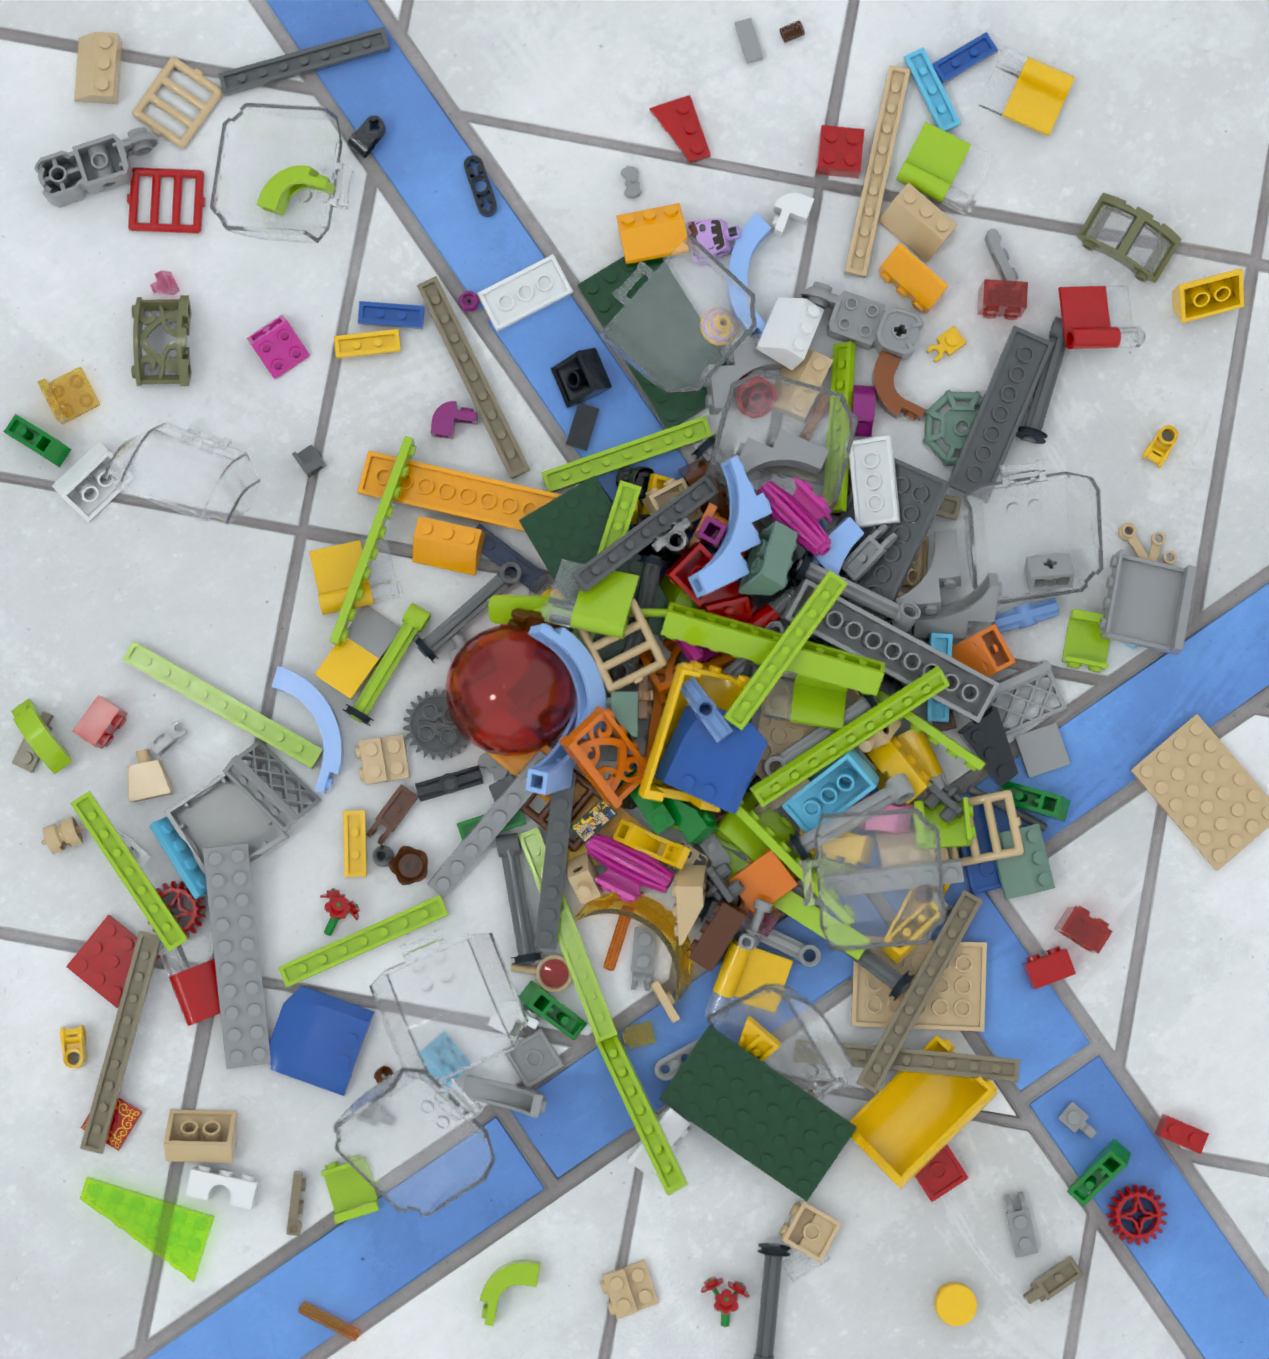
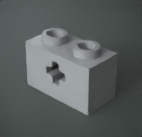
M1070 553L1026 557L1024 572L1029 591L1073 586L1075 572Z

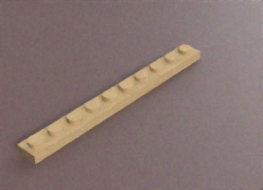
M889 65L845 274L864 278L867 274L911 69Z

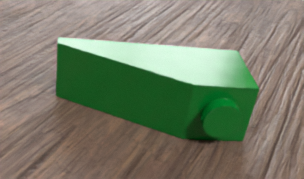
M16 414L4 430V433L59 468L72 450L53 436Z
M637 768L627 774L626 777H631L637 771ZM640 783L629 795L656 835L673 825L675 821L661 801L645 799L638 794Z
M1009 781L1000 787L999 791L1010 790L1012 792L1015 807L1065 822L1071 803L1069 799L1061 795Z
M663 798V805L690 844H702L719 827L715 822L714 815L710 811L700 809L691 802Z
M532 980L518 997L527 1007L573 1041L587 1025L583 1019Z
M1113 1139L1099 1152L1067 1192L1081 1205L1085 1206L1128 1165L1131 1152L1116 1139Z

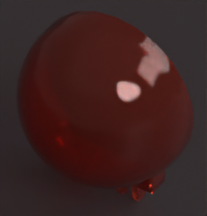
M500 624L499 626L481 631L465 642L455 654L448 669L445 697L452 722L463 737L474 746L488 753L509 757L530 754L554 741L570 720L574 711L577 694L572 677L559 656L546 645L528 635L529 631L516 632L511 630L507 624Z

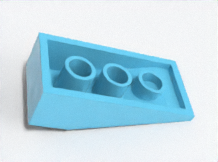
M853 748L819 770L810 778V783L781 806L798 826L807 833L850 808L875 789L880 778Z

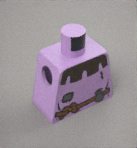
M719 218L687 222L694 261L700 265H705L732 252L731 240L741 238L738 225L728 227L727 222Z

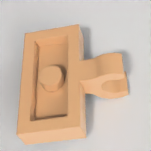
M647 676L643 677L644 680L638 683V720H646L647 715H651L652 704L647 701L654 700V691H651L652 683L650 680H647Z

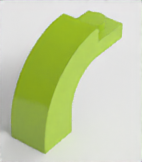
M291 166L279 171L270 178L263 187L256 205L264 211L284 216L290 199L298 191L314 189L333 195L335 186L329 182L328 177L320 175L319 172L310 166Z
M30 699L19 704L11 711L14 716L13 720L26 741L54 774L73 762L66 748L46 726Z
M533 1260L509 1262L498 1268L489 1277L480 1297V1301L488 1302V1305H483L481 1318H486L485 1325L494 1326L498 1299L507 1288L514 1285L537 1287L541 1262Z

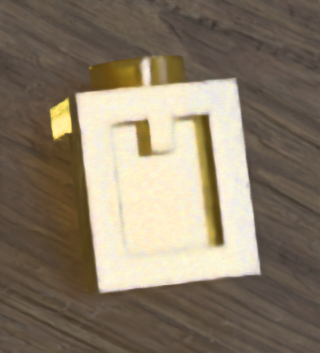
M651 1021L626 1026V1032H622L624 1044L629 1045L630 1049L656 1043Z

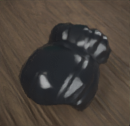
M644 466L633 469L622 467L616 476L617 489L620 480L640 486L642 488L638 498L644 499L646 498L645 493L648 489L650 475L655 472L652 468Z

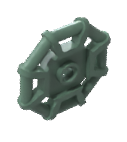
M947 390L941 398L924 412L925 431L923 443L942 460L945 466L948 464L955 465L958 456H952L954 450L962 449L977 413L974 406L976 404L980 406L983 399L978 391L953 392ZM955 400L970 401L969 406H958ZM947 403L951 407L943 416L937 413ZM934 420L940 421L939 433L933 435ZM960 422L964 423L963 425L968 428L963 434L956 430V426H959ZM942 439L944 444L949 446L950 449L947 453L938 445L937 440Z

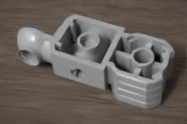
M139 127L130 130L127 133L128 138L123 140L113 133L73 146L72 152L59 151L41 157L34 169L38 173L39 181L45 189L42 193L50 204L63 207L81 201L87 191L91 195L131 182L133 171L128 156H142L150 153L159 144V140L153 134L147 132L145 127Z
M814 282L813 286L802 292V298L808 299L824 310L826 308L832 309L826 327L829 337L843 342H854L857 347L866 350L873 347L879 354L883 350L901 359V361L911 357L916 350L914 345L919 338L920 330L924 326L918 314L899 307H893L885 311V304L848 291H843L840 295L831 293L832 287L821 282ZM894 331H898V332H900L902 335L899 337V336L896 335L897 332H894Z

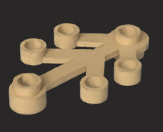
M1124 523L1119 527V538L1130 543L1137 557L1157 562L1161 544L1165 542V535L1163 533L1156 532L1151 536L1152 545L1148 557L1136 537V527L1132 523ZM1128 527L1132 530L1131 535L1125 533V528ZM1156 535L1161 537L1160 543L1155 541ZM1167 551L1162 556L1164 564L1172 565L1177 559L1176 553L1173 551ZM1167 554L1172 555V561L1166 559Z

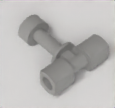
M755 899L753 907L757 910L750 928L744 929L748 933L743 934L739 939V947L750 951L759 945L760 936L762 935L758 932L765 912L770 913L773 904L761 899Z

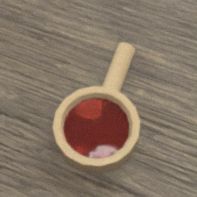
M559 955L545 957L537 967L513 963L511 965V972L536 975L538 984L549 992H560L566 989L572 980L565 958Z

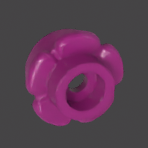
M465 291L458 299L460 308L465 312L475 311L480 302L478 295L472 291Z

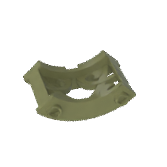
M180 295V299L142 300V297H137L136 304L132 305L131 310L132 317L134 318V365L131 368L132 378H136L137 386L144 384H180V386H189L192 376L190 347H185L186 336H190L192 316L189 295ZM150 311L151 316L145 318L144 312ZM152 311H160V316L157 317ZM168 320L170 325L173 322L177 323L174 329H169L167 325ZM161 324L168 334L177 337V341L168 344L164 348L162 356L157 354L147 342V338L152 331ZM142 348L148 355L142 357ZM171 350H175L176 353H177L176 357L172 358V357L169 355V361H168V360H167L168 353H169ZM150 363V371L153 372L157 368L158 363L160 365L159 375H145L144 366ZM165 368L179 373V375H165Z

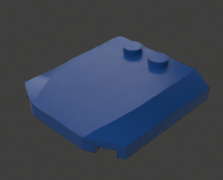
M686 705L654 777L716 807L736 814L768 741L752 722L748 721L743 730H740L726 720L733 733L717 743L701 720L696 717L691 706ZM708 705L699 707V711L703 715H709L712 712L711 707ZM716 706L720 714L724 716L727 711Z
M301 986L283 1003L269 1041L271 1070L345 1096L375 1011Z

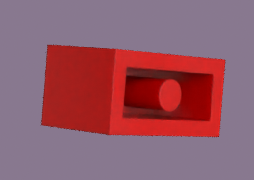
M1057 946L1047 950V955L1040 957L1039 954H1035L1026 958L1027 962L1022 965L1031 989H1037L1076 974L1067 949H1060Z
M1162 1114L1154 1133L1199 1154L1202 1153L1209 1133L1165 1114Z

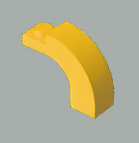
M621 819L613 836L615 841L681 870L691 849L662 838Z

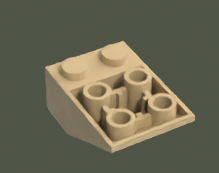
M684 865L682 870L679 869L678 873L674 874V884H672V897L675 898L673 917H676L674 936L678 937L679 945H683L704 906L707 889L706 865Z

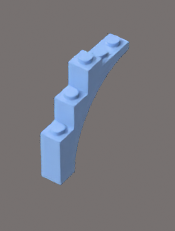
M738 456L720 464L727 481L730 497L729 521L722 544L714 557L700 571L688 577L697 598L750 573L747 562L742 558L741 552L761 543L759 533L752 523L773 513L770 502L764 493L756 496L754 486L749 481L744 465Z
M851 517L844 518L827 534L831 539V549L824 556L813 555L811 562L839 575L844 559L864 532ZM821 640V642H822L825 646H829V645H830L832 648L838 649V648L834 647L833 645H831V644H829V643H827V642Z
M577 700L561 738L568 736L575 729L578 711ZM559 742L542 761L528 768L527 791L547 795L571 787L573 768L576 764Z

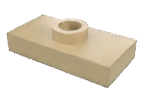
M658 980L651 983V987L671 1022L678 1021L680 1017L673 1007V1004L676 1003L670 991L665 993Z

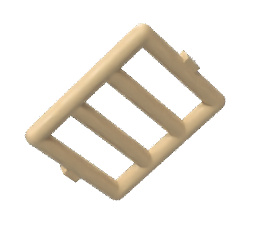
M171 57L135 106L132 115L152 129L151 131L160 137L162 135L179 148H185L223 95V89L205 78L203 72L197 68L194 70L176 57ZM174 68H177L213 93L206 103L168 78ZM162 84L201 110L194 120H191L155 95ZM149 102L188 127L181 138L143 113Z
M634 598L630 609L636 621L627 625L625 636L641 629L646 639L645 642L603 662L597 650L621 638L607 635L593 642L588 631L577 629L586 649L597 665L607 691L610 693L633 682L636 684L644 680L643 677L667 665V661ZM651 649L656 659L655 662L615 682L612 681L607 670Z
M1004 790L968 798V804H972V806L983 804L993 852L980 854L976 835V838L972 839L970 846L972 856L961 858L962 865L968 866L1022 855L1024 848L1019 826L1022 824L1020 817H1017L1012 792ZM1005 800L1014 844L1013 848L1003 850L1001 849L992 802ZM970 817V825H974L973 817ZM957 847L948 848L950 859H959Z

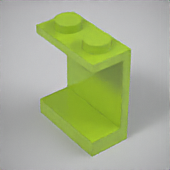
M1078 609L1070 611L1061 661L1067 663V667L1080 669V666L1089 667L1088 671L1101 673L1102 670L1108 668L1109 664L1106 661L1110 639L1100 637L1101 630H1099V622L1101 617H1104V614Z
M963 797L962 803H956L963 809V816L960 819L956 817L949 824L939 817V814L945 808L942 804L937 805L932 811L927 806H923V801H914L918 850L971 846L972 839L976 838L975 825H970V817H973V806L968 804L967 797Z
M354 1155L346 1158L347 1162L338 1165V1161L326 1164L325 1169L320 1172L321 1176L325 1177L335 1211L333 1216L336 1224L379 1211L381 1208L366 1157L360 1158L359 1155Z

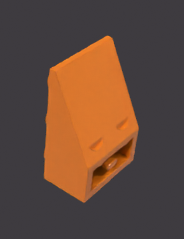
M996 624L952 646V658L987 677L1016 663Z

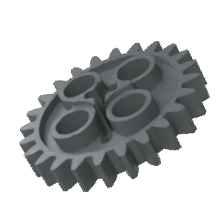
M434 689L433 695L430 696L425 691L424 699L419 695L417 696L418 704L411 701L410 704L414 708L413 710L406 709L410 717H405L403 721L408 722L409 725L404 726L403 730L410 731V733L405 738L413 739L409 746L417 745L416 753L423 750L424 758L429 753L432 754V760L435 759L436 754L440 755L441 760H444V754L446 753L452 758V751L460 754L459 746L467 747L464 739L471 740L472 738L467 734V732L474 731V728L469 727V724L473 723L474 719H468L467 717L472 714V711H465L468 703L461 705V696L456 700L453 699L454 692L446 696V691L443 689L441 695H438L437 690ZM431 706L435 709L436 714L434 717L428 718L424 715L423 710L426 707ZM448 710H454L457 713L455 721H448L446 719L445 713ZM437 719H441L442 724L457 725L458 729L441 727L440 730H436L435 725L420 724L419 721L425 720L435 723ZM423 728H428L432 731L430 739L425 740L421 738L420 731ZM449 731L454 735V740L451 743H446L442 740L444 732Z

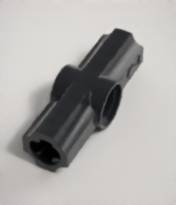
M479 765L416 783L415 786L419 800L423 802L481 785L484 782ZM451 777L455 780L456 784L453 789L447 790L444 787V781Z

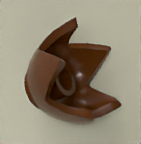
M402 846L397 855L390 861L389 868L396 875L401 885H410L426 878L428 858L422 850H416L410 846ZM410 861L415 865L412 870H408L406 867Z

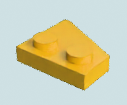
M749 1015L738 1045L761 1061H764L780 1047L781 1042Z

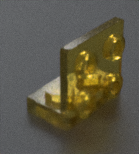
M81 367L51 382L46 378L37 382L56 420L62 425L100 406V402Z

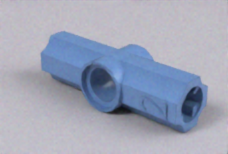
M1049 598L1033 604L1031 602L1016 606L1012 610L996 614L995 622H992V625L996 624L1000 633L1015 628H1026L1038 624L1037 622L1059 616V607L1055 598Z
M692 677L684 682L680 693L715 741L719 743L733 733L731 727L717 710L715 703L709 699L696 679ZM708 705L711 707L712 712L709 715H703L700 713L699 707Z

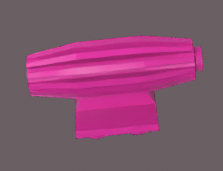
M797 477L794 479L796 489L793 495L772 481L761 486L756 495L764 493L765 497L769 500L773 512L769 516L774 521H778L798 533L796 542L813 555L824 556L831 549V539L817 521L823 518L829 524L833 521L827 501L821 495L816 496L812 492V486L806 480L801 482Z
M596 833L585 844V847L588 848L587 854L608 868L603 874L596 877L595 882L599 883V887L607 892L612 890L618 893V897L624 901H635L643 897L644 892L640 890V886L666 893L673 882L675 873L646 853L615 841L613 838Z

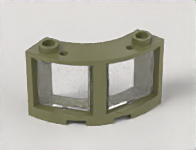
M1102 193L1077 235L1082 242V246L1089 251L1096 250L1118 261L1131 270L1139 281L1156 283L1182 239L1165 223L1160 225L1159 222L1153 220L1154 216L1140 207H1137L1135 210L1132 206L1125 205V200Z

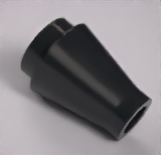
M378 846L373 852V861L379 867H387L394 858V852L389 846ZM381 852H384L386 855L383 860L378 858Z

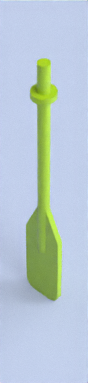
M494 595L489 599L488 611L489 619L493 623L508 624L510 619H514L511 617V614L516 608L571 619L575 605L554 596ZM640 608L644 617H666L668 610L662 608ZM631 609L629 610L628 617H634Z

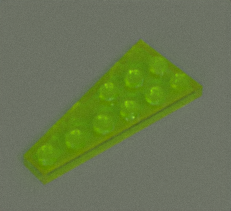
M86 1177L80 1200L99 1214L104 1215L118 1228L126 1231L132 1238L155 1255L171 1264L170 1266L182 1272L192 1282L195 1281L215 1216L95 1178Z

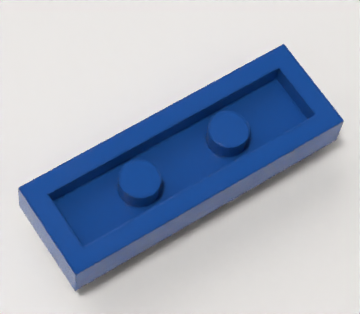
M985 32L932 65L941 84H944L997 53L998 49L989 34Z
M359 301L358 324L423 329L425 307Z

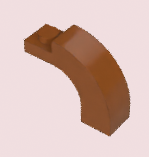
M882 350L872 373V386L875 388L877 402L887 414L895 419L902 412L905 418L911 421L916 419L920 421L926 409L902 398L894 386V375L901 359Z

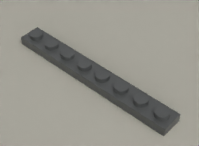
M382 27L221 72L218 75L223 93L227 96L390 50L385 29Z
M704 475L572 573L571 578L583 593L587 592L654 542L653 539L657 535L670 530L671 524L677 519H685L717 495L719 491L710 479Z
M576 773L572 775L570 788L551 794L534 944L536 948L557 949Z

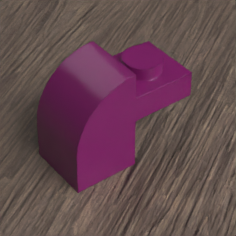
M854 385L851 436L871 437L875 416L874 386Z
M449 401L440 405L432 417L431 436L453 439L455 422L477 425V412H473L474 409L461 407L460 410H457L458 405L456 401Z
M706 516L696 536L719 549L726 534L727 526L710 516Z

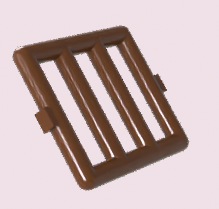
M574 768L573 773H576V782L583 786L586 791L572 808L571 823L593 795L599 800L602 799L589 780ZM533 792L520 810L547 831L548 821L546 819L549 816L551 800L540 813H537L529 806L538 795V793ZM578 836L574 841L569 838L568 849L576 852L584 842Z

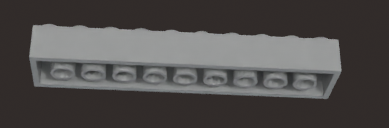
M802 579L781 618L791 623L818 585L808 579ZM841 597L837 598L812 633V635L842 651L884 662V674L905 685H909L936 666H939L950 686L931 697V699L974 722H980L1000 684Z

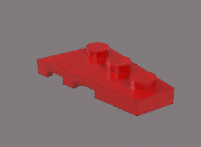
M690 95L649 108V111L660 122L662 128L670 135L675 145L690 164L711 157Z

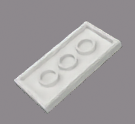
M554 254L478 292L477 295L496 332H499L573 294V290Z
M886 435L848 442L856 524L859 528L899 523L900 512L892 436Z

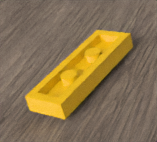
M399 329L334 336L337 359L401 352Z
M366 810L343 811L344 877H367Z

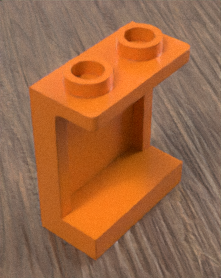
M769 847L764 850V854L735 875L731 874L729 876V884L739 879L744 885L745 890L740 894V897L743 899L741 903L748 913L752 911L754 915L757 910L753 907L756 898L772 904L798 885V880Z

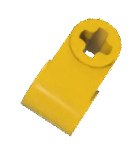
M1166 425L1159 429L1144 450L1141 458L1149 459L1157 464V467L1160 469L1178 439L1177 429L1171 425ZM1163 431L1171 434V441L1167 442L1162 438Z
M80 1025L78 1028H60L63 1061L69 1068H80L87 1062V1038L84 1025ZM74 1052H77L80 1056V1061L77 1064L71 1062V1055Z

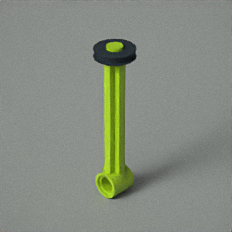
M411 603L402 618V626L354 706L346 704L348 706L347 709H342L351 718L371 726L368 723L370 720H374L368 716L413 639L427 625L432 615L430 612L414 603Z

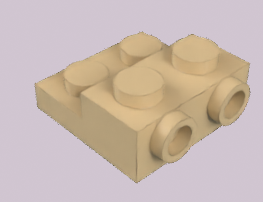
M672 478L663 483L664 488L658 490L655 487L645 493L647 497L642 501L650 515L688 488L684 478L677 481ZM699 507L687 518L692 523L703 517L704 514Z
M403 734L360 740L359 746H355L357 759L362 760L363 766L359 768L360 780H365L366 785L410 778Z
M802 1200L799 1204L795 1202L790 1211L792 1218L789 1224L785 1222L779 1231V1234L782 1235L780 1240L821 1263L842 1223Z
M645 1259L602 1275L603 1280L600 1281L604 1294H609L611 1301L607 1302L611 1316L616 1315L617 1319L637 1313L641 1309L659 1303Z

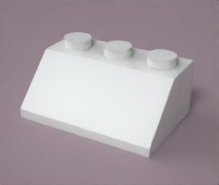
M778 297L756 349L793 370L805 359L824 309L808 299Z
M98 441L52 487L73 509L89 522L135 476Z
M668 1106L658 1120L674 1151L677 1147L674 1143L679 1137L683 1139L691 1128L688 1127L690 1125L688 1119ZM640 1140L627 1156V1161L646 1175H649L651 1172L655 1174L654 1166Z

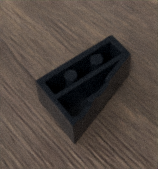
M990 706L986 709L979 723L971 721L957 731L971 752L987 763L984 769L996 785L1001 787L1018 774L997 707Z

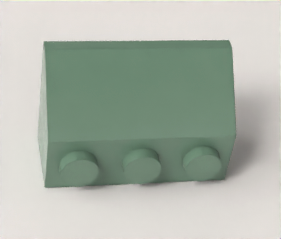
M775 521L759 533L761 543L749 550L746 562L750 573L742 577L738 590L739 593L773 595L777 591L784 589L788 582V578H786L788 570L793 563L791 560L792 554L797 547L796 539L798 533Z
M611 692V697H607L606 708H609L615 714L616 718L614 720L627 730V735L632 740L637 741L638 692Z
M1039 823L1019 828L1024 848L1022 855L995 860L1005 900L1055 888ZM1011 830L998 833L1002 850L1014 847Z

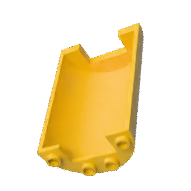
M693 660L690 661V664L686 662L677 664L638 794L642 798L662 802L663 798L666 797L691 802L703 810L720 811L719 807L663 783L655 778L654 775L686 705H689L680 693L682 684L694 677L709 699L717 707L728 711L751 679L750 677L740 674L737 677L721 672V667L711 664L709 668L703 667L702 663Z
M936 1035L922 1050L954 1053L955 1046L947 1038L943 1041ZM900 1071L850 1120L851 1123L857 1126L851 1138L902 1189L997 1095L996 1091L998 1088L991 1080L982 1079L980 1076L976 1079Z

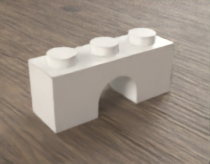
M199 1164L198 1168L194 1167L191 1169L185 1196L209 1200L213 1188L216 1185H224L231 1194L229 1205L251 1210L255 1205L260 1181L254 1180L255 1176L242 1174L239 1177L233 1175V1171L220 1169V1172L211 1171L210 1166Z

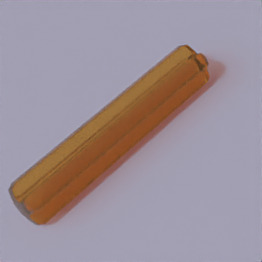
M622 907L603 965L604 969L615 970L633 913L631 908Z
M305 1301L301 1303L298 1309L300 1314L352 1341H356L360 1335V1329Z

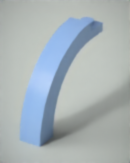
M756 213L741 231V238L736 240L733 247L728 270V291L733 311L742 328L749 337L757 332V338L760 339L766 323L758 315L751 302L747 286V271L755 250L770 234L771 227Z
M544 623L531 626L528 635L555 652L563 661L572 677L578 706L575 728L597 706L606 709V695L600 672L594 659L581 641L564 627L553 629V627ZM599 721L594 726V737H597L596 731L598 726L601 727V732L605 731L606 724L604 721ZM586 733L577 743L588 739V733Z
M277 666L272 688L286 692L301 701L312 713L319 726L323 741V762L315 791L326 794L327 790H331L334 778L331 777V774L340 775L343 765V738L338 719L327 699L316 687L300 675Z

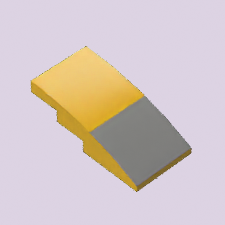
M365 606L347 628L349 634L346 642H342L340 647L336 645L333 647L314 675L352 700L363 682L367 680L376 665L381 661L400 627L371 607Z

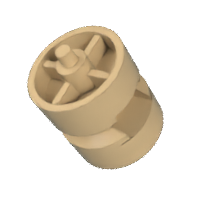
M73 816L60 821V826L51 824L43 828L45 840L41 841L42 845L47 844L52 854L65 850L66 845L74 847L83 843L81 830H84V826L79 827Z

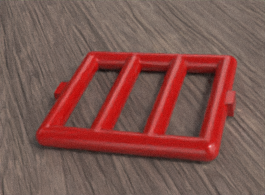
M138 167L132 169L133 176L130 184V194H127V203L129 204L128 228L130 231L194 234L201 232L202 210L206 204V198L203 197L204 172L202 170ZM140 176L152 177L150 223H137ZM161 177L174 178L171 224L159 223ZM183 178H195L193 225L180 224Z

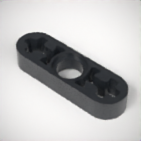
M471 155L465 159L464 169L479 213L484 217H491L497 211V203L482 159L476 155ZM474 161L475 164H480L477 166L478 176L474 175L472 168H468L471 166L470 162ZM478 181H484L487 184L486 189L482 192L474 188L475 183ZM486 196L489 204H493L490 206L491 210L489 211L486 208H481L484 206L482 198Z

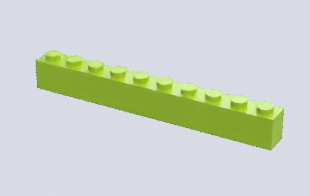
M673 602L669 603L661 635L671 640H682L692 646H703L714 652H724L735 658L752 660L756 664H762L782 636V633ZM806 641L786 670L794 672L798 676L815 678L822 683L829 682L843 689L850 688L864 695L877 696L885 672V663Z

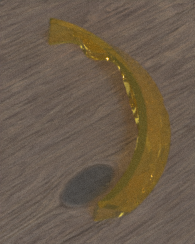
M609 893L587 902L574 917L576 921L597 914H617L635 919L657 934L667 947L674 963L676 972V995L674 1000L678 1002L691 985L694 961L688 958L691 953L688 950L691 945L688 935L683 945H679L678 937L674 936L676 917H673V913L665 910L659 902L646 896L627 902L620 899L618 893Z

